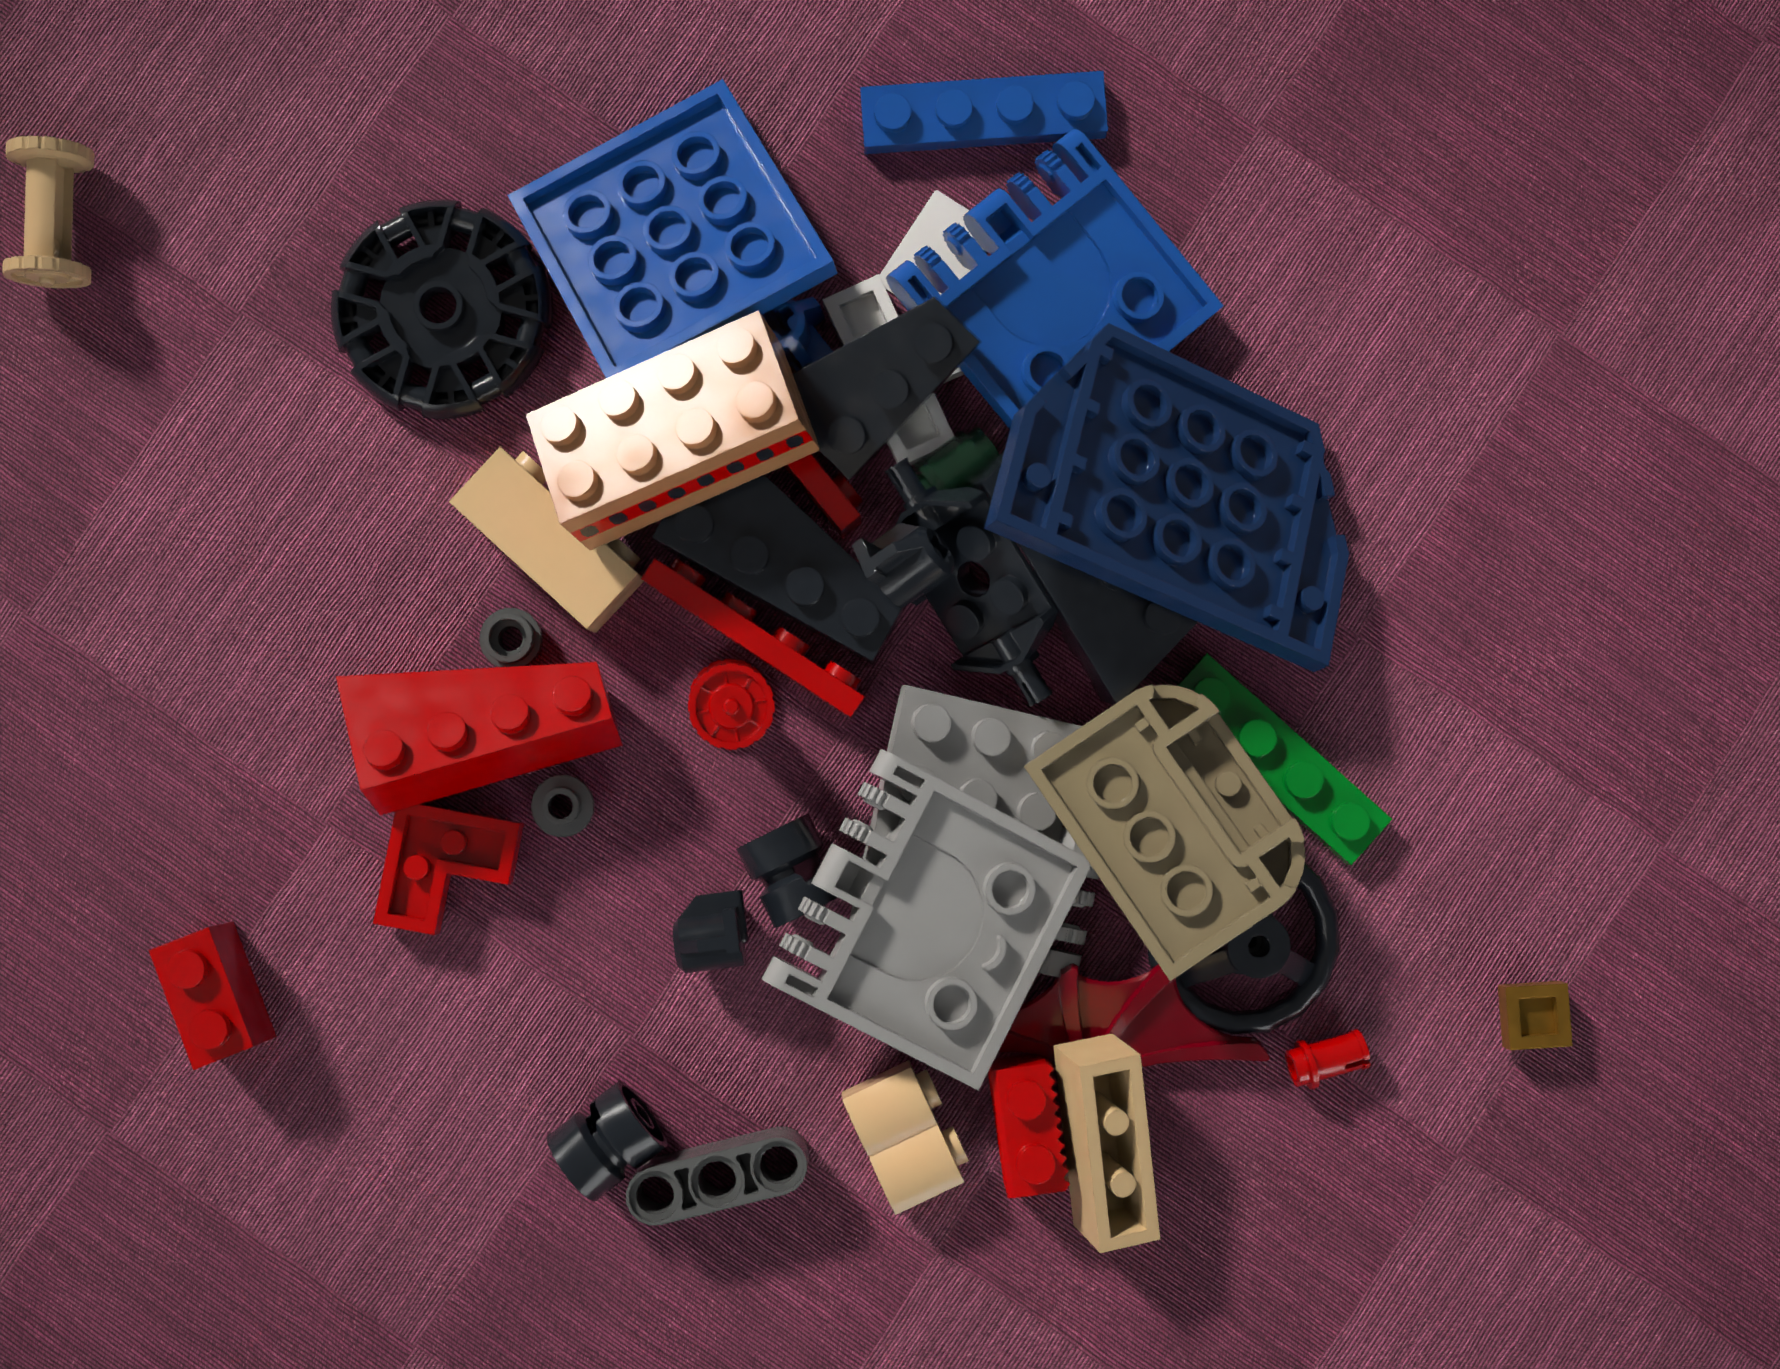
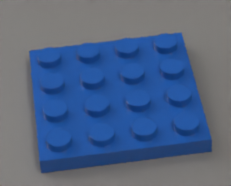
M723 79L507 195L606 378L758 310L763 315L838 274L832 257Z

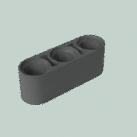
M785 1126L773 1127L654 1156L638 1168L630 1180L626 1191V1204L630 1213L639 1222L647 1225H663L785 1195L796 1190L803 1182L808 1168L809 1147L805 1138L797 1130ZM774 1146H783L795 1154L798 1165L786 1174H777L766 1167L763 1154ZM713 1161L724 1162L733 1169L736 1181L727 1188L718 1189L712 1187L703 1176V1167ZM653 1176L666 1179L673 1188L674 1198L666 1203L650 1201L644 1194L642 1181Z

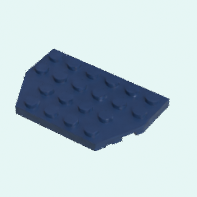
M1108 323L1014 414L984 529L1312 672L1329 666L1349 551L1345 535H1336L1328 501V499L1335 496L1331 474L1324 464L1325 448L1319 424Z

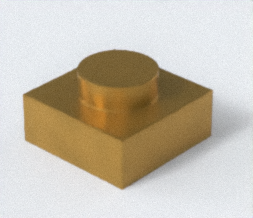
M1548 981L1498 985L1502 1047L1508 1050L1573 1046L1568 983Z

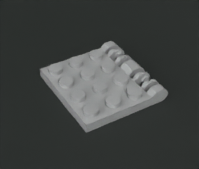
M901 685L887 747L888 752L1084 856L1067 829L1062 827V822L1024 768L1027 763L1082 726L913 686ZM880 779L879 789L907 804L912 797L911 794ZM874 808L870 827L877 834L890 840L900 817L886 810L880 811ZM866 845L863 859L876 866L882 853ZM1091 866L1086 877L1099 879V876ZM1080 889L1072 906L1080 908L1085 906L1093 907L1095 893ZM1063 922L1055 940L1084 945L1087 931L1080 929L1077 925ZM1051 947L1038 973L1059 977L1060 969L1071 963L1080 966L1082 955Z
M880 749L869 772L896 788L911 794L912 797L907 804L866 782L863 783L857 795L862 797L865 803L880 811L886 810L900 817L890 840L874 832L873 828L857 819L850 820L845 817L839 831L881 852L882 855L877 865L875 866L832 843L811 884L855 906L849 919L805 896L798 910L819 925L826 924L842 932L829 955L814 947L811 941L797 934L790 935L785 933L779 946L822 968V971L817 978L797 966L773 956L762 980L979 1091L1091 865L1085 856L904 759Z

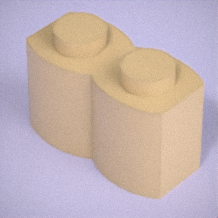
M908 1060L842 1091V1101L895 1215L964 1183L958 1166L969 1160L954 1127L952 1126L942 1131L932 1111L933 1108L941 1105L942 1101L927 1069L915 1074Z

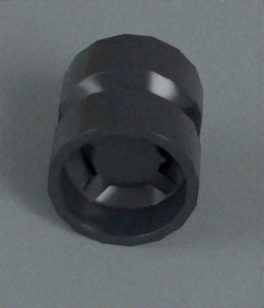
M809 813L736 849L750 879L762 881L765 886L760 899L774 928L804 915L803 912L798 910L804 896L822 906L838 898L811 884L823 861L818 853L824 843Z
M620 1080L590 1103L591 1114L588 1117L576 1113L547 1136L548 1146L560 1169L575 1188L591 1201H597L624 1180L625 1166L630 1165L640 1168L668 1145L666 1136L653 1113L637 1093Z

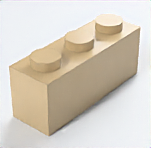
M499 447L450 499L449 503L586 629L597 633L644 582L641 580L642 576L633 569L641 559L619 538L593 550L587 549L560 525L550 491L543 486L546 482L543 468L524 451L514 459L504 449Z
M1114 1034L1053 1045L1065 1154L1067 1157L1066 1163L1068 1179L1070 1181L1069 1189L1073 1225L1099 1253L1160 1240L1141 1054Z

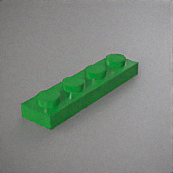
M1208 653L1204 654L1177 683L1176 686L1203 694L1218 708V714L1287 812L1345 864L1352 865L1392 820L1390 816Z

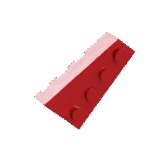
M597 662L336 676L360 791L380 816L623 746L608 689Z

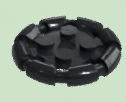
M427 200L400 207V215L383 224L376 220L365 229L349 248L339 266L344 271L339 291L332 290L331 322L338 350L340 353H347L354 366L351 374L358 383L373 397L395 410L402 412L407 407L422 411L423 418L440 420L457 419L484 412L485 408L483 405L502 394L507 399L529 379L545 352L540 348V343L545 328L550 329L552 326L553 316L552 293L545 267L536 265L529 253L533 247L527 238L510 222L488 209L482 207L479 212L462 208L461 201ZM457 232L471 235L466 252L449 248L451 239L455 237ZM414 236L419 247L399 257L395 246ZM500 265H509L514 277L498 285L490 271ZM368 280L385 282L381 291L380 302L364 297ZM438 293L453 295L456 300L454 315L443 323L428 321L425 316V307L428 300ZM504 315L521 320L516 339L502 336L505 331ZM382 331L390 346L375 354L369 342L373 339L374 335ZM482 358L490 373L470 383L462 368ZM415 365L427 372H431L427 387L411 382Z

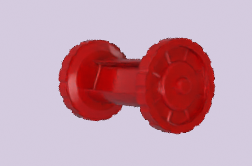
M735 658L713 661L709 666L702 668L698 672V676L694 678L691 684L688 700L690 722L693 728L697 730V734L714 747H723L726 750L748 747L765 735L766 729L770 727L773 721L772 715L775 712L773 692L761 672L746 661H738Z

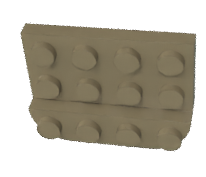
M1149 685L1132 692L1027 763L1024 768L1171 981L1280 908L1292 897L1304 870L1305 839L1296 819H1292L1218 714V708L1206 696L1175 685Z

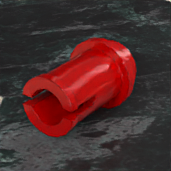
M1358 1029L1307 1044L1302 1039L1297 1040L1294 1043L1293 1049L1285 1051V1061L1293 1083L1296 1087L1307 1085L1311 1090L1318 1088L1321 1080L1359 1069L1365 1070L1371 1066L1368 1060L1370 1059L1368 1046Z

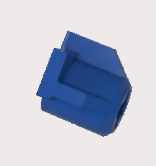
M814 297L798 301L790 299L762 315L782 344L789 366L795 372L833 352L814 328L825 319L821 306Z

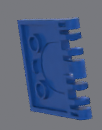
M1078 129L1069 131L1053 144L1051 151L1046 150L1035 158L1036 161L1034 163L1036 164L1035 168L1038 170V174L1047 183L1050 190L1055 195L1061 197L1053 206L1038 187H1035L1033 181L1028 176L1026 177L1024 173L1018 172L1006 181L1007 191L1010 195L1004 190L997 188L964 214L963 220L969 232L956 222L943 231L944 241L963 267L970 270L964 277L959 280L935 250H932L931 247H927V245L914 254L915 264L906 260L886 276L891 291L907 311L933 297H937L982 341L959 368L1009 429L1011 428L1014 414L1108 323L1169 352L1224 306L1091 141Z

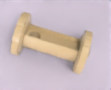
M19 136L7 140L6 158L16 163V165L26 167L24 256L4 259L2 275L17 283L44 288H82L89 286L92 276L90 267L71 261L74 173H83L94 168L95 154L93 150L80 143L47 136Z

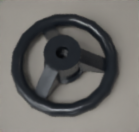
M1307 863L1304 864L1303 874L1297 888L1302 891L1315 921L1316 948L1311 962L1290 950L1291 944L1287 930L1275 919L1272 913L1176 977L1178 991L1183 1002L1199 1020L1209 1027L1231 1036L1269 1033L1302 1016L1328 986L1340 951L1338 910L1322 877ZM1148 950L1149 966L1152 969L1158 963ZM1279 972L1298 983L1288 996L1263 1009L1232 1011L1208 1003L1189 987L1232 973L1246 975L1251 978H1266Z

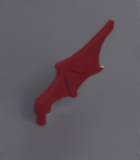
M1074 963L1060 969L1059 977L1046 991L1031 1001L1022 1004L998 1051L1028 1052L1044 1056L1055 1062L1053 1045L1114 1034L1141 1054L1142 1067L1161 1063L1197 1060L1268 1061L1270 1059L1268 1051L1259 1039L1255 1037L1231 1036L1217 1031L1199 1020L1183 1002L1178 991L1176 978L1170 981L1159 964L1140 976L1113 982L1086 978L1078 974L1079 966Z

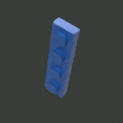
M1104 71L860 87L865 155L1057 142L1072 129H1078L1089 140L1105 139L1108 132Z

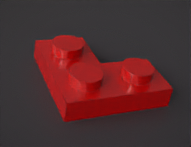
M419 804L395 811L373 924L430 935L439 934L451 874L506 885L513 884L524 822L427 804Z

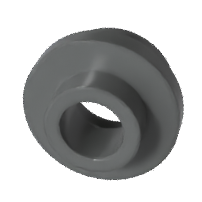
M504 608L494 612L485 620L480 631L479 641L484 656L495 666H527L540 653L543 636L540 625L532 615L521 609ZM510 628H518L522 633V643L516 650L508 651L502 643L503 634Z
M557 775L543 781L535 790L531 802L532 816L536 824L544 832L555 837H569L584 830L593 817L595 807L594 798L589 787L580 779L569 775ZM559 794L567 795L573 804L572 811L566 818L557 817L551 808L553 799Z

